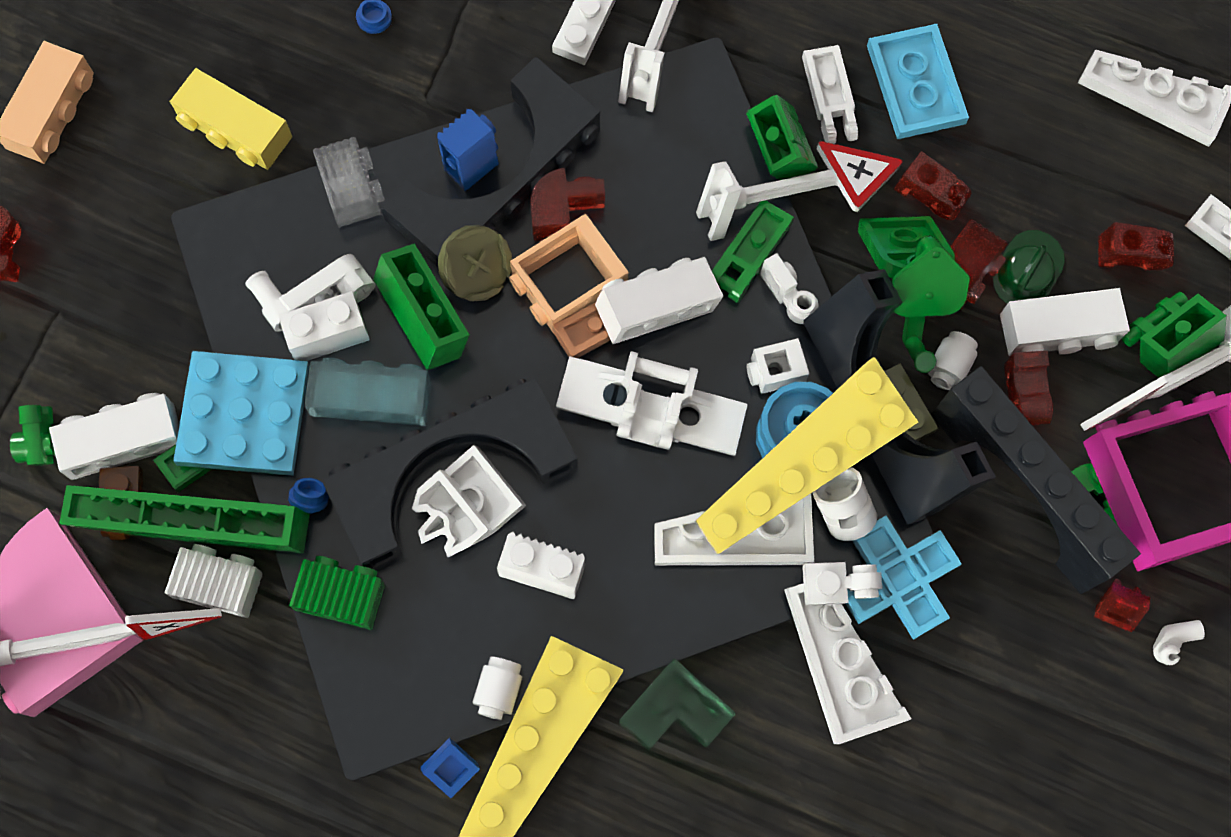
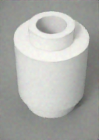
M953 331L948 337L943 338L935 353L936 366L932 371L928 372L932 377L931 381L933 384L942 389L950 390L967 377L977 357L976 349L978 344L972 337L962 332Z
M490 657L488 666H483L473 699V704L480 706L478 714L497 720H502L503 713L512 715L522 676L519 675L520 664L502 658Z

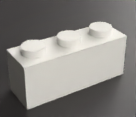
M705 257L692 261L690 258H683L673 263L670 268L660 271L656 268H651L640 273L636 278L625 282L623 279L610 281L603 286L595 306L612 344H616L711 313L723 298V294Z
M1120 288L1010 301L1000 313L1008 356L1022 355L1023 359L1036 358L1044 355L1046 351L1058 350L1059 354H1070L1081 350L1082 347L1094 345L1097 350L1109 349L1117 346L1118 341L1130 331Z
M148 393L138 397L137 402L123 406L120 404L107 405L102 407L99 413L90 416L76 415L67 417L61 421V424L49 427L59 471L69 479L74 480L98 473L100 468H113L164 453L177 442L179 422L174 404L165 394Z

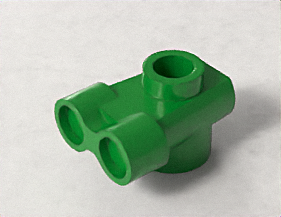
M41 405L19 406V422L22 424L23 432H15L11 436L10 451L13 459L17 463L27 462V465L34 466L54 464L53 455H55L49 430V427H52V424H54L53 407Z

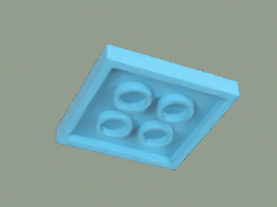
M192 351L174 463L177 466L294 476L310 367L308 361Z

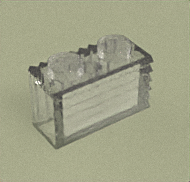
M351 137L350 139H344L342 142L337 141L335 144L330 143L328 146H322L313 150L338 227L381 214L378 202L385 199L378 179L370 181L367 170L374 167L367 147L360 149L356 137Z

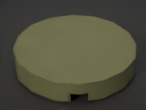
M467 225L452 232L443 243L438 257L439 274L444 286L455 296L469 301L487 300L498 294L504 287L502 284L505 282L506 277L509 278L512 253L507 241L494 230L481 225Z

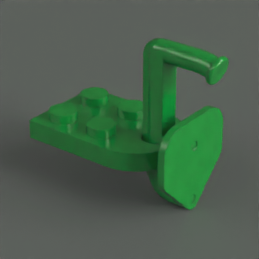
M931 216L859 219V235L878 269H885L888 276L893 279V287H895L903 302L894 311L897 315L905 317L902 341L914 362L916 370L921 373H928L936 366V357L932 352L926 350L921 341L925 316L950 315L961 309L967 298L970 281L969 275L955 260L953 250Z

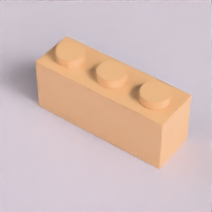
M43 41L0 118V143L5 149L45 164L49 155L55 152L63 129L74 118L76 106L81 96L89 90L93 81L94 72L83 55Z

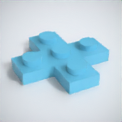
M884 516L877 520L876 525L867 535L857 540H852L866 564L877 565V572H881L882 589L879 590L878 598L855 599L854 591L847 589L848 603L846 605L858 625L892 605L914 640L950 618L929 585L962 564L941 530L907 549L888 517Z

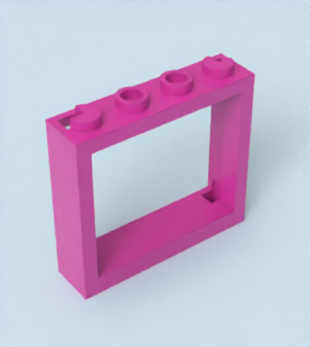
M1214 391L1193 398V403L1185 406L1182 401H1176L1160 408L1161 413L1151 415L1149 410H1145L1128 417V422L1119 425L1116 419L1096 426L1097 433L1083 441L1118 527L1141 553V555L1133 560L1137 572L1230 543L1231 523L1160 545L1117 444V440L1209 414L1231 463V392L1216 396Z

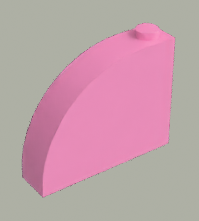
M48 508L28 521L13 536L0 554V641L11 639L13 642L114 623L126 624L125 617L127 615L68 527L59 524L60 516ZM134 634L119 641L18 659L15 664L0 666V684L5 690L2 698L13 713L35 717L142 642L143 639Z

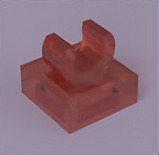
M1115 579L1096 605L1094 617L1132 632L1149 610L1151 597L1143 595L1138 587L1131 590L1121 586V580Z

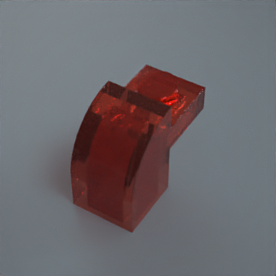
M565 168L554 170L542 177L534 187L531 195L533 240H544L570 224L569 211L605 208L604 179L595 180L592 177H580L574 181L566 182Z

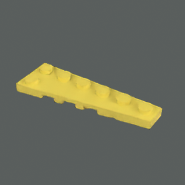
M873 357L696 519L695 522L716 554H719L917 424L918 421L876 358Z

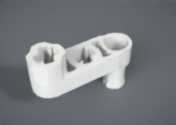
M347 254L338 258L284 295L273 284L266 271H259L246 281V286L252 291L263 307L262 314L277 332L283 331L278 317L280 314L353 291L355 299L359 303L370 295L376 285L353 254Z

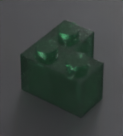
M674 658L619 721V725L650 751L676 721L706 748L736 713Z

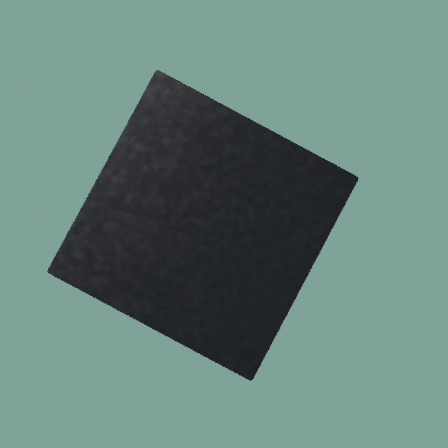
M715 37L664 54L658 97L653 112L646 111L647 102L628 97L625 104L618 102L623 67L569 84L600 110V132L589 145L583 144L575 152L574 159L566 168L562 170L558 168L550 176V181L539 194L533 193L525 201L523 209L515 218H507L498 227L499 231L497 234H500L507 241L512 253V260L586 214L629 272L628 280L636 278L640 273L651 268H656L658 271L670 268L673 263L683 258H690L692 261L705 257L712 271L760 203V201L750 203L745 208L734 210L725 237L710 241L708 233L712 222L709 216L698 218L696 211L712 164L726 161L739 186L743 188L780 180L770 175L746 114L751 107L722 40ZM515 101L477 114L479 117L485 115L496 129L494 139L499 148L496 151L498 165L466 191L448 175L443 167L437 134L438 132L443 133V128H449V123L175 211L171 216V220L213 353L295 360L289 351L283 331L277 332L273 329L262 314L263 307L252 291L246 286V281L249 277L259 271H266L270 280L280 293L284 295L338 258L347 254H353L373 280L381 254L411 245L407 239L384 220L380 204L405 180H408L414 186L427 193L449 199H472L501 189L521 172L533 148L535 134L524 110ZM789 196L766 200L794 217L793 224L771 256L777 253L783 263H790L798 278L796 289L798 291H809L814 294L820 307L832 296ZM579 243L529 274V277L554 312H557L605 281ZM422 253V257L470 334L459 359L427 371L379 288L375 285L370 295L358 303L370 340L308 361L310 367L294 476L250 472L260 503L291 506L288 496L290 489L296 481L303 478H313L322 482V479L328 477V473L333 468L345 463H350V465L356 464L364 460L365 454L381 446L389 448L400 443V438L406 433L416 429H421L423 432L435 426V422L440 417L452 412H456L458 415L471 409L470 405L474 401L484 396L494 398L506 392L505 389L508 385L520 379H526V381L533 378L537 379L578 459L577 469L543 485L537 474L525 461L499 447L485 444H465L438 452L423 462L413 472L400 494L395 514V528L402 554L372 568L378 572L376 577L381 578L385 583V589L372 630L298 612L293 609L347 779L358 780L434 752L449 737L455 743L510 724L551 636L624 669L616 682L618 684L793 619L784 589L804 583L802 565L655 566V523L705 512L762 459L756 445V427L768 398L777 390L761 394L759 384L751 385L747 373V363L752 362L751 357L754 349L798 338L809 371L806 382H813L826 387L832 393L837 390L805 325L795 323L788 317L785 303H779L760 275L761 270L739 303L728 298L729 293L720 289L723 298L711 313L616 344H612L610 340L578 358L625 371L630 352L633 351L638 353L637 357L688 371L690 367L698 369L694 385L695 390L747 404L735 456L680 441L678 443L672 441L669 450L618 437L616 436L618 427L611 425L609 422L557 409L556 404L569 357L547 324L541 326L530 310V306L533 304L526 294L520 296L513 288L509 278L506 277L505 282L502 284L504 287L500 292L487 300L469 301L455 296L444 286L439 274V268ZM731 267L726 275L737 281L742 273ZM799 305L801 309H806V307ZM776 367L768 369L771 376L781 373ZM633 372L632 376L633 381L642 384L641 390L664 397H671L672 392L682 394L685 385ZM684 407L680 410L679 420L687 426H693L699 422V414L692 407ZM476 445L487 456L526 506L489 537L447 557L444 549L448 540L446 535H439L421 544L418 530L428 520L430 515L428 512H415L412 506L419 487L439 470L445 471L467 450ZM871 454L852 466L862 477L877 512V520L887 516L907 549L933 535L927 518L907 524ZM811 493L814 563L845 562L846 576L853 574L852 566L867 565L852 540L843 541L831 535L813 493ZM330 497L328 498L327 506L323 510L311 513L309 516L304 553L275 550L290 601L303 559L315 561L316 556L328 557L338 561L339 568L353 571L355 565L362 566ZM514 532L515 536L521 534L523 539L529 536L531 541L537 539L538 543L544 541L546 546L550 544L554 548L560 546L562 551L568 549L569 553L575 551L577 556L583 553L585 569L575 599L500 577L497 566L508 534ZM490 657L502 658L521 665L519 675L522 676L512 715L503 713L502 720L478 714L480 706L473 704L483 666H488Z

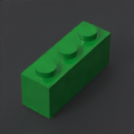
M415 243L381 254L373 280L426 370L428 371L459 359L470 334Z

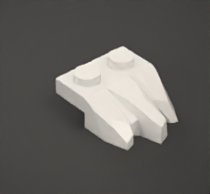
M473 445L445 471L439 470L418 488L412 509L415 512H428L430 515L428 520L418 530L421 544L439 535H446L448 540L444 549L447 557H450L495 533L522 510L526 504L478 446Z

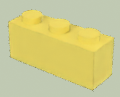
M197 68L193 70L170 100L177 114L176 120L190 131H195L197 128L206 134V138L211 143L221 149L227 146L236 151L238 158L252 167L258 164L268 170L293 137L286 120Z

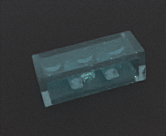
M323 358L322 362L311 361L305 407L313 417L426 426L431 381L427 370H422V367L414 364H401L399 368L384 367L382 363L376 361H362L361 365L346 364L344 360L338 358Z

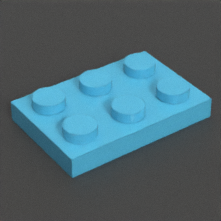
M937 24L869 38L867 48L897 139L967 123L969 116Z

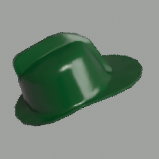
M1026 230L1017 234L1009 243L993 274V286L998 297L1006 304L1010 301L1047 297L1060 276L1065 263L1064 252L1059 242L1050 234L1039 230Z

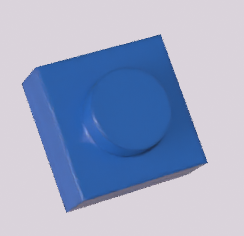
M450 737L421 766L422 773L450 798L480 770L478 763Z

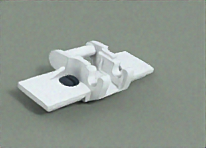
M633 351L630 352L625 371L569 356L556 404L557 409L609 422L611 425L618 427L616 436L669 450L672 441L676 443L680 441L735 456L747 404L695 390L694 385L698 369L690 367L688 371L637 357L638 353ZM633 372L685 385L682 394L672 392L671 397H664L641 390L642 384L633 381L632 376ZM682 408H694L699 414V422L693 426L683 424L679 420V413Z

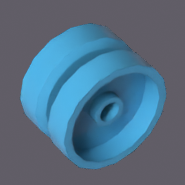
M793 382L780 387L768 398L756 427V445L762 459L833 393L828 388L813 382Z

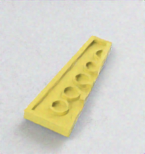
M553 636L550 637L458 837H514L620 678L624 669Z

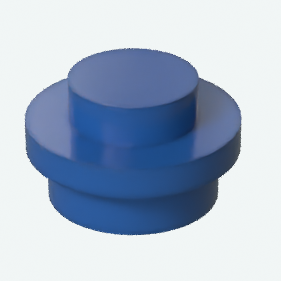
M364 0L357 9L356 20L358 26L363 31L377 34L385 31L390 26L392 14L389 6L383 1Z
M303 478L296 481L290 489L288 501L291 506L311 514L323 510L328 504L329 496L321 481L313 478Z

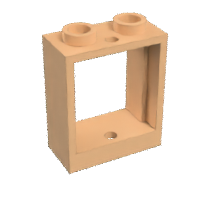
M584 214L511 260L512 275L509 277V280L520 296L526 294L533 304L530 306V310L541 326L547 324L552 331V326L555 323L595 303L603 286L615 279H623L624 282L628 281L629 272L589 217ZM579 243L605 281L557 312H554L529 277V274Z

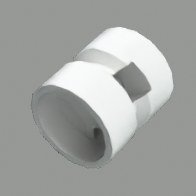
M852 467L812 492L831 535L836 539L843 541L857 540L872 531L877 523L878 515L862 477Z

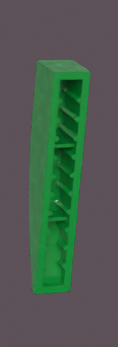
M66 485L59 524L188 542L304 553L310 514L295 506Z

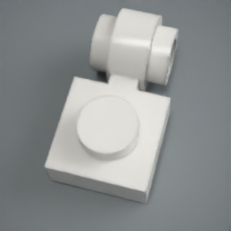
M777 253L764 260L760 275L779 303H785L788 317L795 323L804 324L803 320L819 307L817 298L809 291H798L796 289L798 278L795 270L790 263H783ZM799 305L806 307V309H801Z
M845 562L802 565L805 605L848 603L847 589L854 591L855 599L878 598L879 590L882 589L881 572H877V565L852 566L853 574L846 576Z

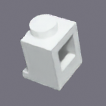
M798 338L754 349L751 357L752 362L747 363L750 383L752 386L759 384L761 394L778 390L780 387L793 382H806L809 376ZM776 367L781 373L771 376L768 369Z

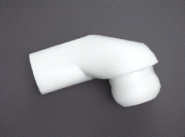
M1194 620L1164 626L1153 645V653L1156 660L1165 665H1174L1179 662L1180 657L1177 654L1180 653L1183 642L1204 639L1205 632L1201 621Z

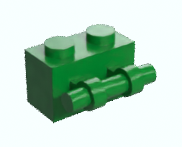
M1177 292L1171 298L1165 297L1155 305L1156 309L1145 318L1138 317L1130 324V331L1122 338V341L1128 347H1132L1140 340V363L1160 378L1202 357L1219 346L1225 340L1227 315L1200 294L1195 295L1188 301L1184 293Z

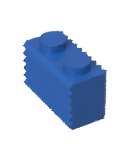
M467 109L466 114H461L460 119L455 118V123H449V128H443V133L438 132L437 134L444 170L464 191L498 165L496 151L499 148L494 139L496 129L485 115L479 117L472 109Z

